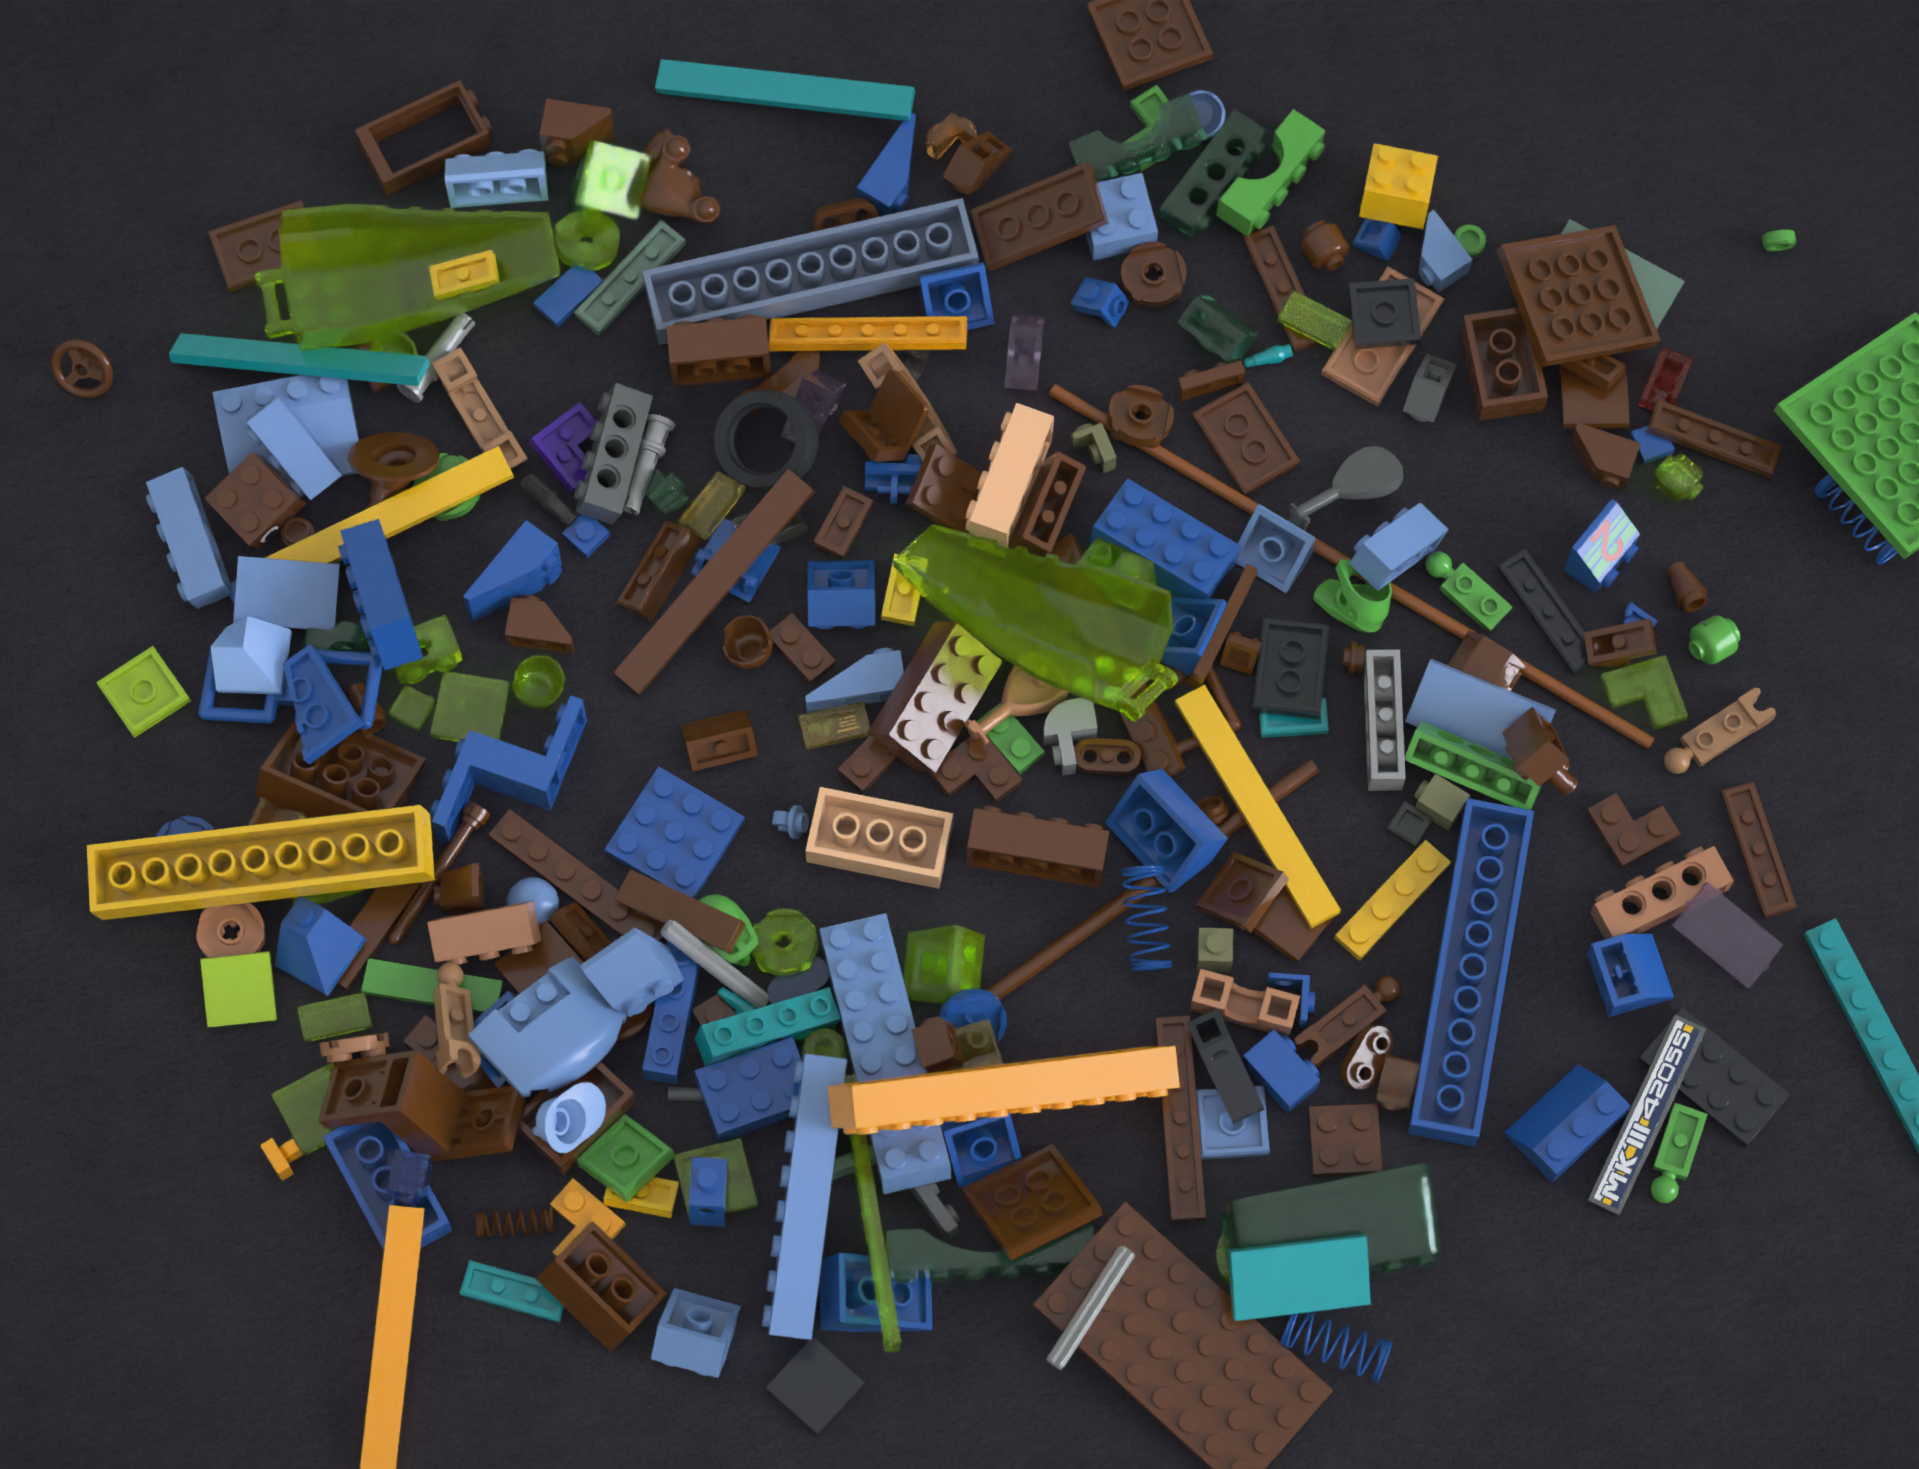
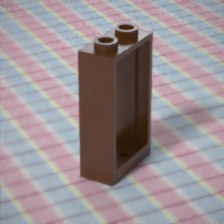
M460 80L355 129L357 142L386 196L445 169L446 159H451L460 154L472 156L491 147L489 134L493 133L491 124L486 115L479 116L476 110L479 104L472 89L465 90ZM460 104L475 135L392 173L377 142Z

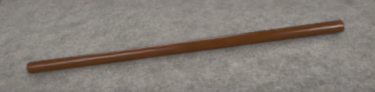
M1308 759L1269 787L1268 790L1277 803L1318 774L1319 770L1315 763ZM1238 809L1216 826L1228 838L1247 823ZM1155 876L1140 879L1132 886L1160 887L1162 884ZM1126 889L987 988L986 991L998 997L999 1000L1003 999L1129 909L1130 906H1126L1123 903L1125 899L1154 890ZM1144 897L1128 901L1127 903L1136 904Z

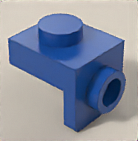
M1085 277L1070 304L1075 311L1100 316L1108 326L1115 328L1124 315L1129 300L1116 284Z

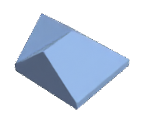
M249 616L226 627L211 645L216 691L218 693L282 695L285 680L283 663L288 660L292 631Z

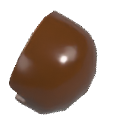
M750 614L738 616L725 626V640L722 649L725 657L734 667L743 670L761 667L771 656L773 637L761 618Z

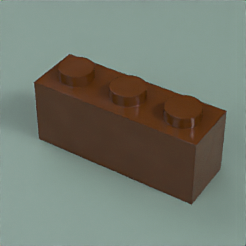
M1059 451L1043 461L1010 539L1009 548L1036 562L1051 553L1087 466Z

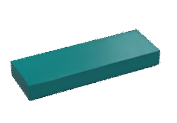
M469 1260L459 1293L460 1296L561 1323L565 1307L536 1278Z

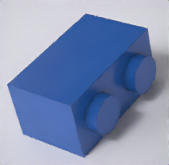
M1273 1030L1243 1055L1242 1060L1247 1071L1261 1086H1264L1266 1092L1288 1114L1318 1088L1320 1079L1317 1076L1320 1074L1308 1059L1303 1061L1294 1052L1296 1046L1285 1034L1280 1036Z

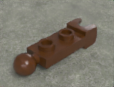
M1384 976L1376 982L1373 993L1366 985L1362 986L1319 1021L1295 1037L1292 1042L1296 1046V1051L1301 1050L1305 1046L1313 1047L1316 1050V1054L1311 1057V1063L1316 1068H1319L1332 1055L1357 1037L1365 1026L1372 1025L1386 1014L1387 1010L1381 1003L1383 1001L1393 1002L1401 996L1402 985L1399 980L1394 976Z

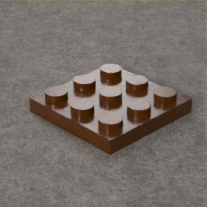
M1095 0L1087 3L1086 10L1122 91L1213 59V52L1189 0Z
M1053 1143L961 1188L964 1199L1010 1261L1103 1215L1101 1205Z

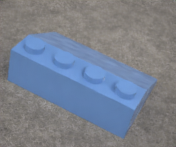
M298 375L213 392L229 474L251 452L263 456L288 484L293 479L285 469L277 470L267 457L271 453L264 443L258 446L246 431L250 427L247 424V419L278 394L342 471V476L357 474V472L352 470L348 462L350 448L359 441L347 379Z

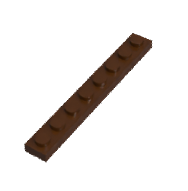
M1069 534L1054 544L1051 553L1046 555V558L1131 738L1140 749L1141 759L1147 771L1163 769L1170 777H1173L1186 769L1184 762L1076 535Z

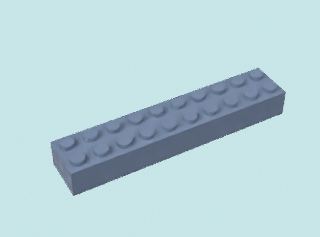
M963 198L643 270L642 272L658 343L662 345L668 343L666 326H673L674 323L679 321H690L694 324L704 323L711 318L735 320L748 314H754L758 317L766 316L767 321L771 318H780L919 286V276L977 264L979 257Z

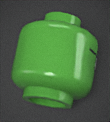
M1719 615L1711 616L1695 625L1690 631L1691 642H1689V650L1697 660L1701 659L1709 665L1717 664L1737 651L1740 632L1731 619Z

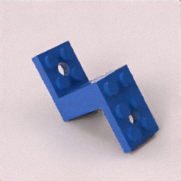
M570 695L567 705L561 704L555 723L559 724L555 735L549 734L544 745L543 754H546V756L469 730L466 739L461 738L457 744L454 754L457 761L453 770L448 769L444 776L442 788L445 790L441 800L436 799L430 811L432 828L435 831L437 841L445 844L449 843L460 823V818L462 817L461 810L469 800L475 785L551 811L587 722L583 700Z

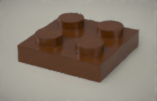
M929 445L906 505L951 533L962 535L968 520L965 517L971 500L977 501L979 493L977 486L982 473L939 445Z
M1233 852L1196 903V906L1202 913L1251 933L1289 879L1281 870Z
M1378 1104L1309 1106L1308 1118L1312 1177L1382 1173Z

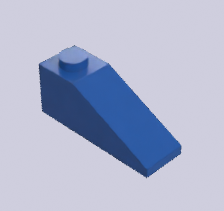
M912 112L910 121L902 122L857 186V198H866L872 201L878 213L883 216L894 214L896 211L901 212L910 197L908 195L916 129V115Z

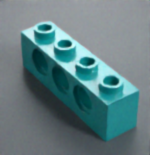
M825 988L701 1025L695 1036V1041L706 1067L792 1036L794 1042L797 1043L830 1033L831 1031L815 1030L831 1029L834 1031L841 1017L830 988Z

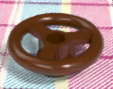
M71 339L59 344L52 353L50 364L53 376L58 384L70 394L81 398H96L103 395L110 388L113 380L111 363L105 353L94 344L84 340ZM66 351H68L73 362L72 372L67 377H65L61 369V357ZM90 377L102 381L97 387L90 389L74 385L80 378Z

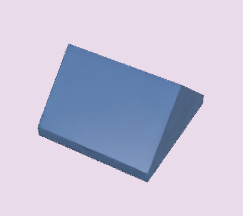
M1259 504L1238 542L1241 548L1236 564L1243 568L1247 564L1257 568L1258 573L1256 576L1287 593L1312 556L1316 537Z

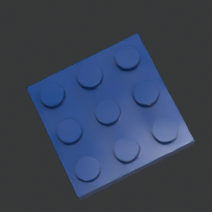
M658 766L604 850L607 855L634 871L695 899L745 822V817Z

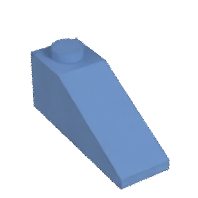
M881 648L875 650L873 654L866 655L806 695L807 713L887 701L904 673L901 651Z

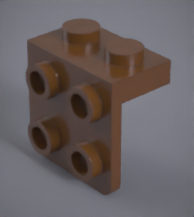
M889 370L869 410H844L839 422L848 431L849 436L859 443L866 451V455L873 461H904L928 414L929 406L897 370Z

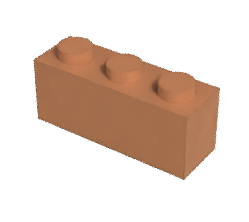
M534 901L441 917L427 922L435 962L446 961V963L459 965L467 963V956L478 954L480 960L500 957L499 951L512 949V954L525 953L533 950V944L542 941Z

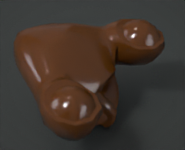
M681 135L670 136L662 143L658 162L643 186L640 195V206L655 214L686 218L701 224L712 223L720 216L721 206L714 197H700V179L694 176L690 170L679 167V164L687 159L691 151L689 141Z

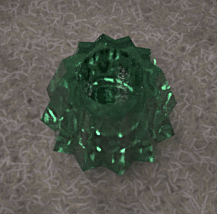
M655 469L644 492L659 509L669 514L690 503L689 497L683 491L686 485L674 473L671 472L667 476L661 470Z

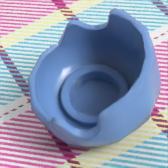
M1197 90L1189 93L1178 105V125L1190 138L1199 140L1212 138L1224 126L1226 120L1224 105L1212 92Z
M528 877L519 880L510 888L505 904L507 906L534 901L538 925H540L545 920L548 923L550 922V917L559 908V898L554 887L547 881L536 877Z

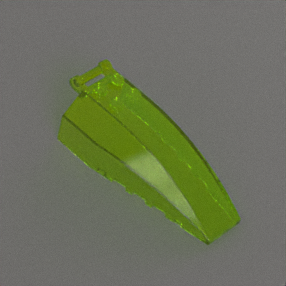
M340 204L282 211L279 225L281 269L261 271L256 274L258 286L262 288L268 322L265 326L267 337L280 338L286 334H293L300 351L364 344L423 327L490 304L558 277L560 275V268L549 212H493L492 210L477 209L476 212L455 211L454 208H443L442 211L421 210V207L392 209L387 208V205ZM488 250L493 251L496 257L500 283L473 292L460 293L457 296L437 300L434 297L429 266ZM276 283L284 284L290 320H280L274 286Z
M934 524L893 559V567L929 603L950 621L958 623L985 647L1036 679L1094 703L1123 712L1130 721H1138L1145 714V708L1165 689H1171L1178 682V677L1172 669L1159 664L1173 630L1171 591L1114 569L1078 561L1074 565L1059 561L1058 555L1048 553L1045 557L1028 553V548L1017 546L1014 550L998 546L997 540L980 538L970 533ZM1149 679L1155 680L1139 697H1137L1136 699L1130 698Z

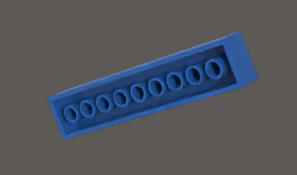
M1469 798L1466 800L1462 813L1407 1134L1473 1147L1476 1146L1479 1139L1534 811Z

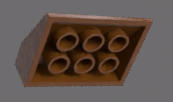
M294 720L261 766L256 796L307 819L399 808L404 806L426 763V758L372 734L365 735L361 730L357 729L309 765L303 759V743Z

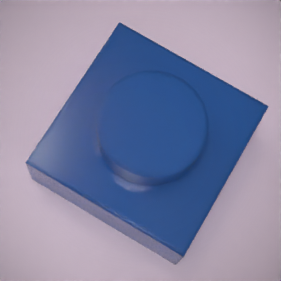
M582 514L562 533L563 538L586 559L610 537L609 531L596 519Z

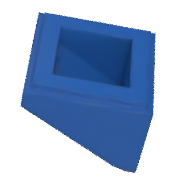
M1365 218L1352 245L1375 257L1389 261L1401 238V233L1393 223Z

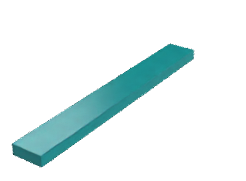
M661 59L655 90L659 94L910 121L915 95L914 87L664 59Z
M183 333L179 335L169 352L172 363L419 386L429 367L428 356Z

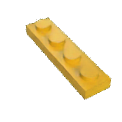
M1425 840L1343 926L1334 939L1360 961L1450 866L1451 861Z

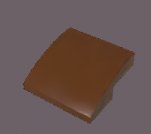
M1559 364L1560 409L1563 429L1576 428L1577 422L1593 428H1629L1626 367L1623 375L1605 391Z
M1284 886L1252 931L1297 964L1336 916L1310 929Z

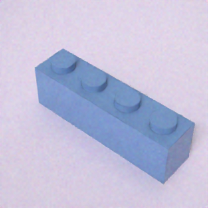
M180 467L146 482L150 494L146 495V499L152 512H157L160 523L156 524L157 531L164 543L167 542L170 549L167 559L172 570L178 572L181 582L177 583V588L184 602L188 601L199 609L228 597L230 593H233L230 580L193 476L186 469Z

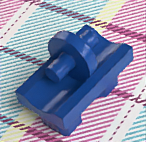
M907 454L902 463L876 462L870 459V462L865 463V491L891 494L890 503L897 504L898 494L909 495L922 465L919 454Z

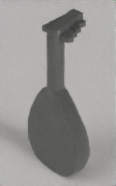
M1371 446L1362 448L1344 461L1333 479L1331 488L1299 506H1296L1294 503L1290 504L1291 514H1289V522L1306 531V527L1311 523L1308 515L1337 499H1376L1395 492L1403 482V466L1391 452L1382 447Z

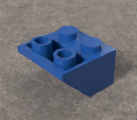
M1623 934L1591 944L1587 956L1608 1018L1674 998L1652 934Z

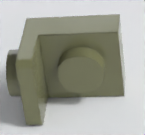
M1092 423L1084 424L1071 434L1070 445L1072 450L1088 446L1093 464L1099 463L1103 473L1116 469L1117 457L1102 423L1094 426Z

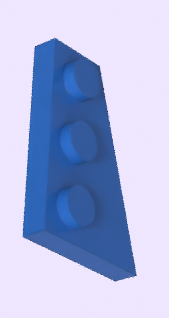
M311 644L283 663L290 698L294 702L298 721H295L297 731L301 735L303 743V759L309 765L364 725L317 649Z

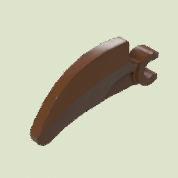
M797 351L790 361L778 370L777 373L758 387L744 390L740 395L755 390H773L786 393L801 401L816 381L821 361L820 351ZM763 408L752 411L750 415L752 417L759 415Z

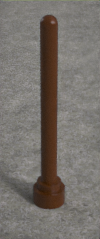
M468 800L461 810L462 817L460 821L462 823L434 865L435 881L422 883L388 936V941L392 945H398L402 941L433 893L434 885L439 884L440 874L448 870L473 830L477 831L479 826L483 827L491 816L487 810L478 804Z

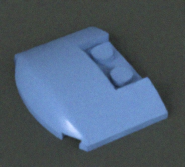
M573 956L549 968L547 974L502 1008L492 1011L468 1035V1039L522 1097L531 1096L530 1090L547 1088L548 1092L557 1090L585 1075L611 1050L617 1041V1035L619 1034L622 1022L625 1024L627 1014L611 1007L582 971L581 964Z

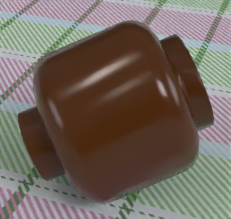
M1322 220L1312 224L1303 232L1304 237L1301 240V248L1313 268H1326L1328 271H1333L1344 264V257L1349 251V245L1336 224L1326 223V221Z

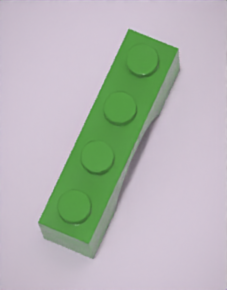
M1293 109L1275 131L1271 145L1278 158L1279 168L1270 176L1262 179L1250 180L1238 177L1219 200L1216 216L1247 237L1255 227L1261 229L1269 218L1270 213L1268 211L1273 205L1278 207L1287 196L1288 186L1292 182L1297 184L1301 180L1307 169L1305 165L1309 160L1316 161L1325 147L1322 143L1325 130Z

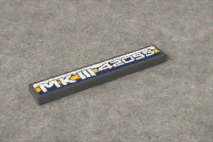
M1676 1014L1674 1015L1590 1194L1588 1202L1617 1216L1620 1215L1704 1036L1706 1028Z

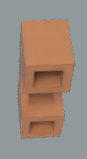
M1200 969L1191 1002V1012L1204 1015L1218 1008L1223 1019L1227 1022L1268 1033L1275 1030L1280 1036L1282 1034L1290 1036L1300 996L1267 987L1266 991L1249 990L1235 984L1233 977Z

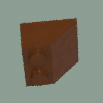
M546 99L539 133L545 161L558 167H564L567 164L576 166L613 142L615 134L611 108Z

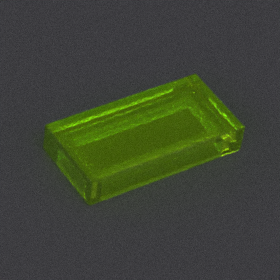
M1293 290L1277 322L1336 351L1352 320Z
M365 992L297 1007L305 1042L372 1028Z

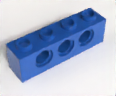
M667 941V946L670 948L684 980L676 985L672 992L656 999L642 1070L645 1080L678 1085L691 1022V1009L694 1006L701 966Z

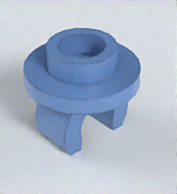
M794 805L790 812L774 811L772 824L778 825L779 831L788 832L791 839H800L802 834L808 829L809 818L808 814L804 813L802 806Z

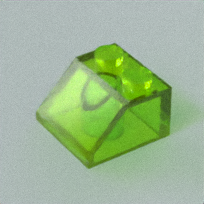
M959 925L908 932L903 976L908 1000L945 1004L951 996L962 990L980 989L985 935Z

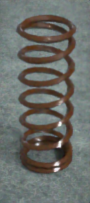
M531 1208L529 1210L527 1231L522 1210L518 1209L515 1232L510 1211L507 1209L505 1211L503 1233L496 1210L493 1212L491 1233L488 1228L485 1212L481 1211L479 1213L477 1211V1237L483 1239L486 1230L487 1236L491 1238L494 1235L495 1222L500 1236H505L507 1223H509L512 1235L516 1236L520 1221L524 1234L528 1235L531 1231L532 1219L535 1231L540 1235L543 1230L544 1218L548 1232L553 1234V1208H549V1220L546 1209L542 1208L539 1229L535 1212Z

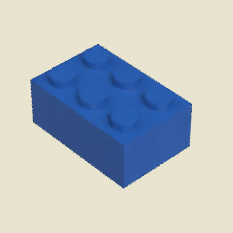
M793 1036L695 1070V1082L718 1143L790 1118L792 1095L798 1096L799 1083H793L795 1063L801 1061Z

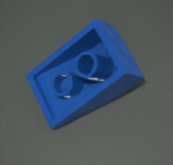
M526 520L463 596L468 618L475 622L509 606L511 597L520 598L522 595H533L541 591L547 583H554L562 572L558 543Z
M837 1253L822 1259L820 1268V1330L844 1332L933 1330L931 1261Z

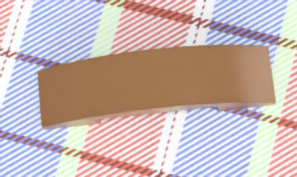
M886 342L858 360L875 388H880L889 370H897L928 404V414L912 443L922 461L929 445L937 444L951 454H957L946 429L930 402Z
M461 347L433 362L432 366L482 453L499 446L510 469L527 461L525 453L513 433L506 427L480 384L475 370Z

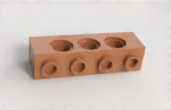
M1715 846L1706 850L1703 847H1698L1685 855L1686 860L1677 864H1674L1673 861L1667 862L1655 870L1656 874L1644 879L1643 876H1638L1625 884L1626 889L1617 893L1610 890L1598 896L1590 913L1604 939L1623 934H1640L1728 891L1734 880ZM1687 873L1694 875L1698 880V884L1694 886L1686 884L1682 879V875ZM1652 889H1664L1669 898L1666 900L1657 899L1653 895ZM1626 902L1635 904L1639 913L1634 915L1626 913L1622 908V904Z

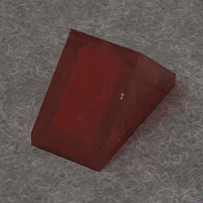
M1663 346L1638 405L1653 411L1658 399L1675 405L1693 358Z

